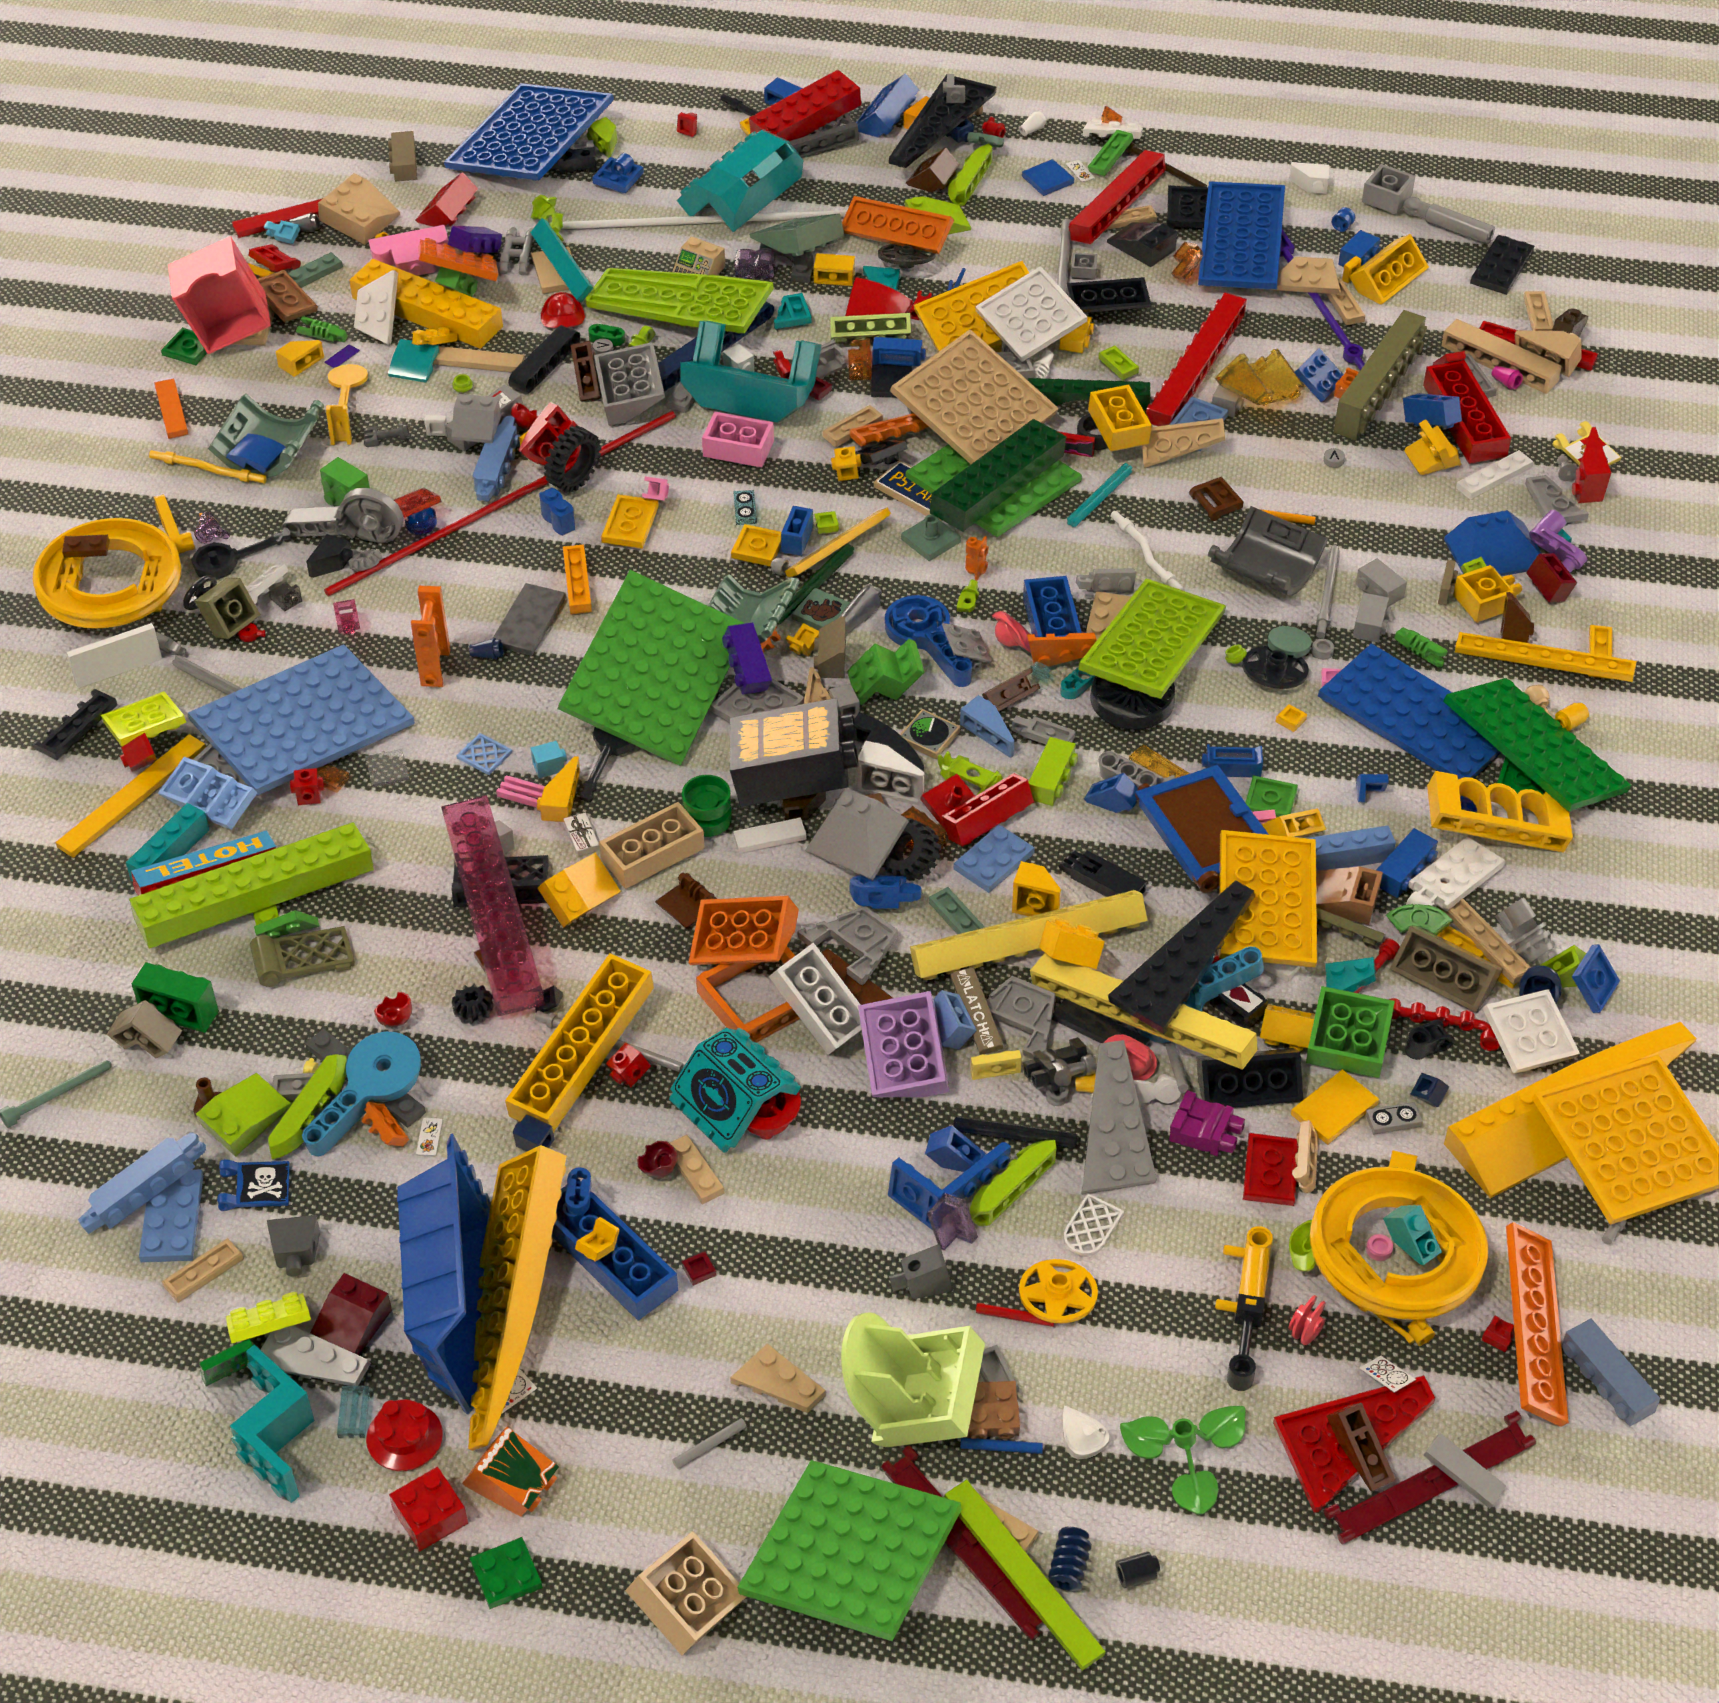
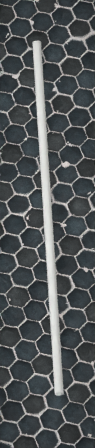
M847 210L758 213L747 222L791 220L794 218L839 213L841 218H844ZM719 215L564 221L562 229L725 222Z

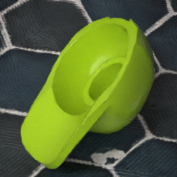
M1307 1220L1297 1226L1289 1238V1251L1293 1266L1302 1272L1311 1271L1316 1264L1310 1245L1312 1220Z

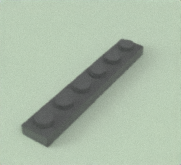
M322 1029L305 1043L306 1049L322 1062L326 1056L335 1054L345 1055L348 1059L352 1051L325 1029ZM408 1093L392 1101H374L375 1103L385 1104L392 1116L407 1128L426 1113L425 1107Z

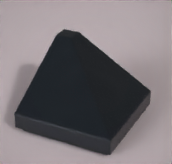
M553 985L534 994L535 1012L541 1011L544 1013L557 1007L563 997V992Z

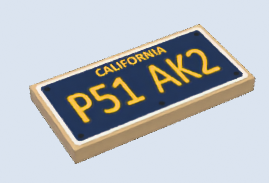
M899 460L874 481V488L925 516L930 515L932 494L905 477L906 471L912 468V466Z

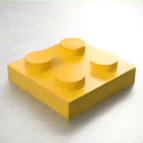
M744 524L731 551V558L771 566L772 560L776 558L781 548V532Z

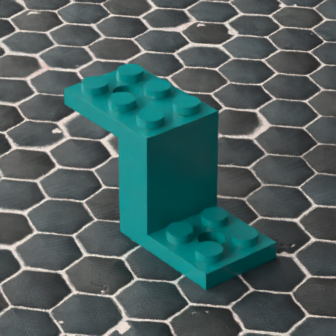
M253 1345L246 1351L249 1360L247 1366L253 1373L251 1379L258 1389H265L269 1394L230 1425L233 1435L231 1440L237 1447L235 1453L238 1459L245 1465L249 1463L261 1481L267 1480L271 1484L273 1492L279 1498L284 1496L292 1503L300 1496L293 1471L276 1453L315 1420L307 1392L256 1345Z

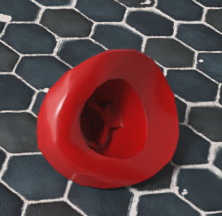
M566 292L551 295L545 301L541 311V322L547 328H557L560 325L575 327L581 325L585 318L581 303L572 294Z

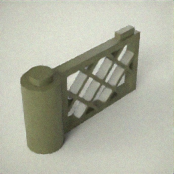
M345 926L274 939L267 935H260L250 942V949L259 983L266 987H274L285 978L336 969V972L350 970L351 966H355ZM332 936H342L338 944L329 941V938ZM310 940L319 942L314 948L305 945ZM290 944L294 948L289 953L282 950L280 946ZM323 945L333 949L328 955L319 951ZM300 949L309 953L305 959L295 956ZM337 952L347 955V959L337 960L333 957ZM314 956L323 960L320 964L310 963ZM290 960L300 964L297 968L286 970V965Z

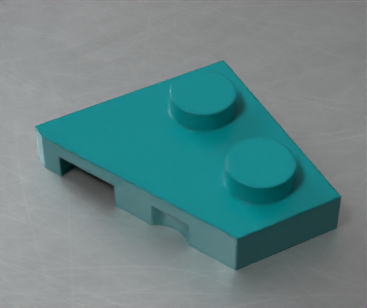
M863 266V275L868 280L881 283L897 291L900 269Z
M803 293L783 296L781 306L778 309L777 319L774 320V329L812 323V317Z
M1374 957L1325 963L1326 987L1354 992L1360 987L1367 986L1376 981Z

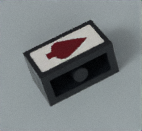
M1246 983L1218 994L1217 997L1210 1000V1005L1240 1027L1247 1029L1253 1027L1264 1017L1268 1000L1261 993H1257L1247 986Z

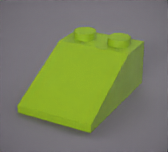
M924 196L905 200V207L951 216L954 222L948 235L971 230V226L958 204Z
M255 1073L215 1096L196 1115L202 1127L236 1157L291 1106V1103L258 1073Z

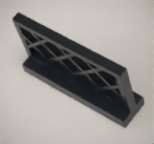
M548 855L497 857L493 860L490 858L455 859L451 887L453 906L470 907L547 903L538 887L548 879ZM533 864H543L537 869L531 867ZM510 865L518 866L514 870L508 868ZM487 866L495 867L491 871H487L486 869H484ZM461 867L472 868L466 873L460 870ZM524 870L530 873L525 877L519 875ZM501 871L506 874L502 878L495 876ZM476 873H480L483 875L478 879L472 877Z

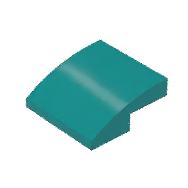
M400 339L391 360L388 376L426 383L433 371L432 364L439 352L438 345L412 344L411 340Z

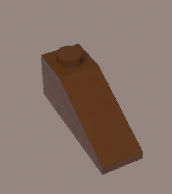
M590 341L571 345L580 401L600 398L594 347Z
M1362 1403L1349 1405L1327 1415L1338 1443L1370 1491H1374L1396 1480Z

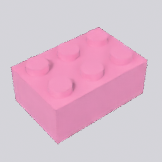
M714 411L702 437L703 457L762 468L774 443V422Z

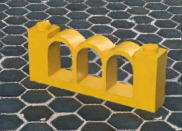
M1435 771L1427 785L1432 828L1563 853L1573 839L1569 811L1547 792L1543 795L1538 791L1525 789L1517 794L1514 789L1501 783H1494L1486 787L1476 779L1469 777L1458 779V775ZM1460 796L1472 800L1476 805L1477 813L1461 810ZM1491 802L1501 805L1506 810L1508 818L1492 816ZM1522 808L1532 811L1538 819V824L1523 822Z

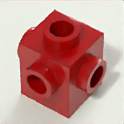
M317 768L294 770V780H290L291 794H296L298 806L321 803V791H324L323 777L318 776Z
M626 1042L606 1063L612 1071L609 1074L612 1079L618 1084L624 1082L629 1087H632L651 1067L642 1053Z

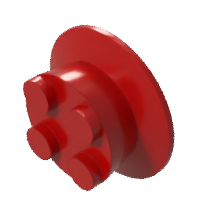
M780 1092L763 1102L747 1130L765 1140L771 1139L774 1135L783 1132L799 1113L801 1107L800 1093L798 1092L797 1095Z
M407 1399L386 1401L367 1431L366 1443L369 1454L376 1463L389 1470L408 1471L416 1469L429 1462L438 1452L443 1438L442 1425L437 1415L421 1403Z

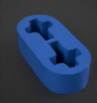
M582 1167L571 1170L567 1178L566 1208L572 1215H582L587 1212L590 1206L591 1174ZM578 1178H583L581 1186H577ZM576 1196H580L581 1201L578 1205L574 1204L576 1202Z

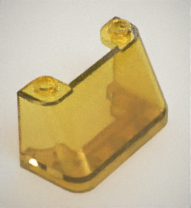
M1273 349L1267 358L1261 356L1255 363L1250 364L1245 353L1239 354L1215 378L1221 387L1256 405L1263 406L1268 403L1289 399L1293 401L1301 395L1300 391L1306 387L1294 373L1295 371L1279 349Z

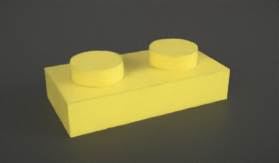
M1020 1050L971 1057L970 1073L972 1080L1021 1073L1022 1057Z

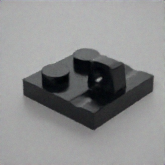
M884 440L858 450L856 454H860L862 464L872 463V465H877L882 462L893 464L899 461L898 452L908 448L906 441Z

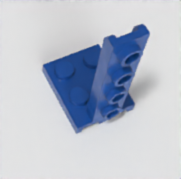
M1005 1142L1000 1143L942 1190L931 1179L924 1177L911 1164L898 1157L892 1162L888 1196L931 1230H934L940 1225L941 1217L945 1213L953 1211L961 1200L972 1196L976 1188L983 1183H988L996 1172L1002 1171L1010 1163L1011 1146Z

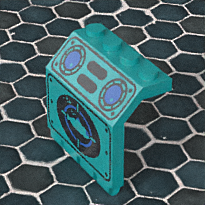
M725 1028L699 1043L670 1088L673 1093L669 1100L694 1125H697V1128L712 1140L723 1153L727 1152L730 1147H736L763 1102L780 1092L797 1095L801 1088L794 1080L795 1076L783 1070L779 1066L780 1062L768 1056L764 1052L765 1048L749 1039L750 1034L741 1028H737V1030Z

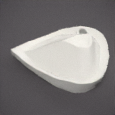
M1064 1406L1063 1440L1067 1452L1078 1460L1087 1459L1100 1453L1109 1443L1107 1429L1097 1420Z

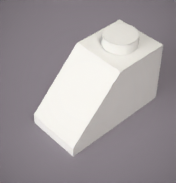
M1291 162L1289 180L1307 193L1327 194L1329 165Z

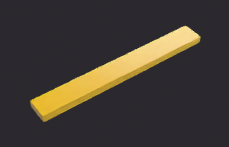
M1459 632L1455 646V653L1633 682L1637 661L1463 632Z
M190 734L187 735L55 842L57 848L74 858L165 784L183 757L193 760L206 748L205 743Z

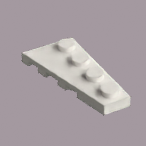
M295 1326L271 1332L261 1348V1351L285 1373L300 1375V1377L311 1379V1377L324 1379L326 1382L358 1387L371 1364L368 1359Z

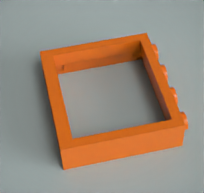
M788 946L780 958L784 964L795 957ZM761 962L720 964L697 976V993L726 1028L734 1030L741 1028L750 1034L749 1039L757 1043L800 1019L789 1003L785 1002L744 1024L714 989V987Z

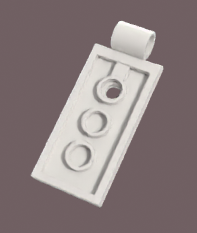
M1466 837L1409 881V888L1415 892L1408 898L1406 905L1439 906L1443 910L1448 911L1462 898L1466 897L1503 868L1505 860L1471 838Z

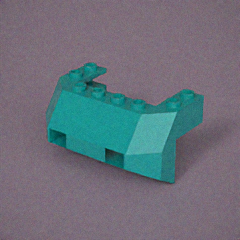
M764 129L758 133L752 132L744 139V142L740 141L733 147L734 152L729 150L721 157L723 159L721 162L717 159L709 166L711 170L702 178L696 177L689 185L680 191L682 195L676 201L689 216H694L710 203L732 232H735L802 177L804 160L789 141ZM754 171L760 180L749 187L743 178Z
M708 320L699 322L693 361L680 362L682 385L700 406L776 423L783 421L804 406L815 384L822 344L804 340L796 341L789 379L720 365L726 324Z

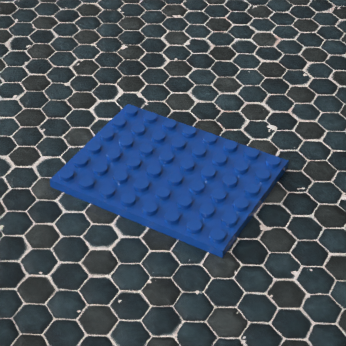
M520 83L444 161L446 169H454L456 171L462 170L471 173L477 172L486 175L492 174L539 181L614 101L613 94Z

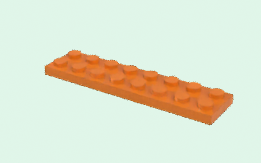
M1512 1222L1506 1226L1521 1409L1562 1427L1569 1422L1552 1241Z

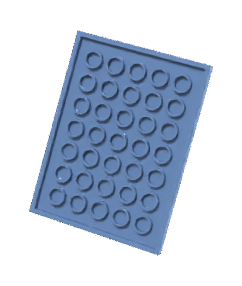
M344 644L188 712L189 720L243 781L257 792V796L293 780L294 770L319 768L415 724L414 717Z

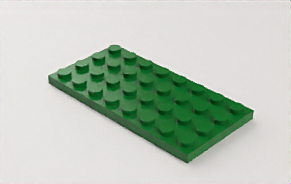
M1507 678L1449 693L1444 698L1443 702L1567 811L1627 793L1632 786L1621 774L1614 771L1606 761L1593 753L1591 748L1585 746L1573 733L1562 728L1563 726L1558 720L1551 717L1543 707L1533 703L1529 695L1522 692Z

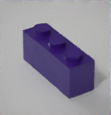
M452 226L447 245L465 252L498 253L502 244L503 234L486 227Z
M753 622L728 626L722 637V643L724 648L728 650L729 665L734 669L737 687H740L742 695L767 691L772 678Z

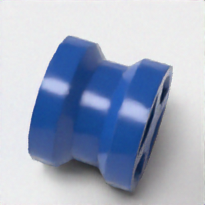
M1343 207L1332 217L1331 223L1337 231L1344 232L1354 223L1356 217L1350 208Z

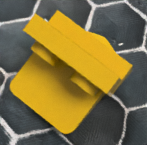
M1426 419L1420 422L1419 425L1422 431L1419 434L1421 439L1407 446L1404 450L1417 472L1421 475H1426L1462 465L1457 448L1450 444L1439 426L1437 425L1432 428Z

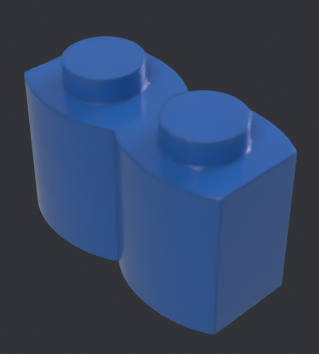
M555 488L539 493L541 515L544 520L552 524L554 531L562 536L574 531V510L568 501L563 500L562 494Z

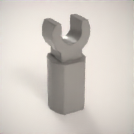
M156 632L160 650L184 656L187 649L181 647L173 639Z

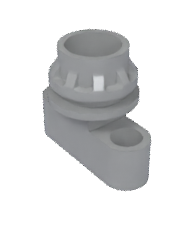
M1523 897L1495 917L1505 933L1508 934L1510 932L1515 939L1508 945L1510 947L1515 945L1517 947L1515 952L1524 958L1528 964L1553 949L1554 945L1551 942L1550 931L1543 930L1546 923L1544 922L1539 926L1533 919L1536 914Z

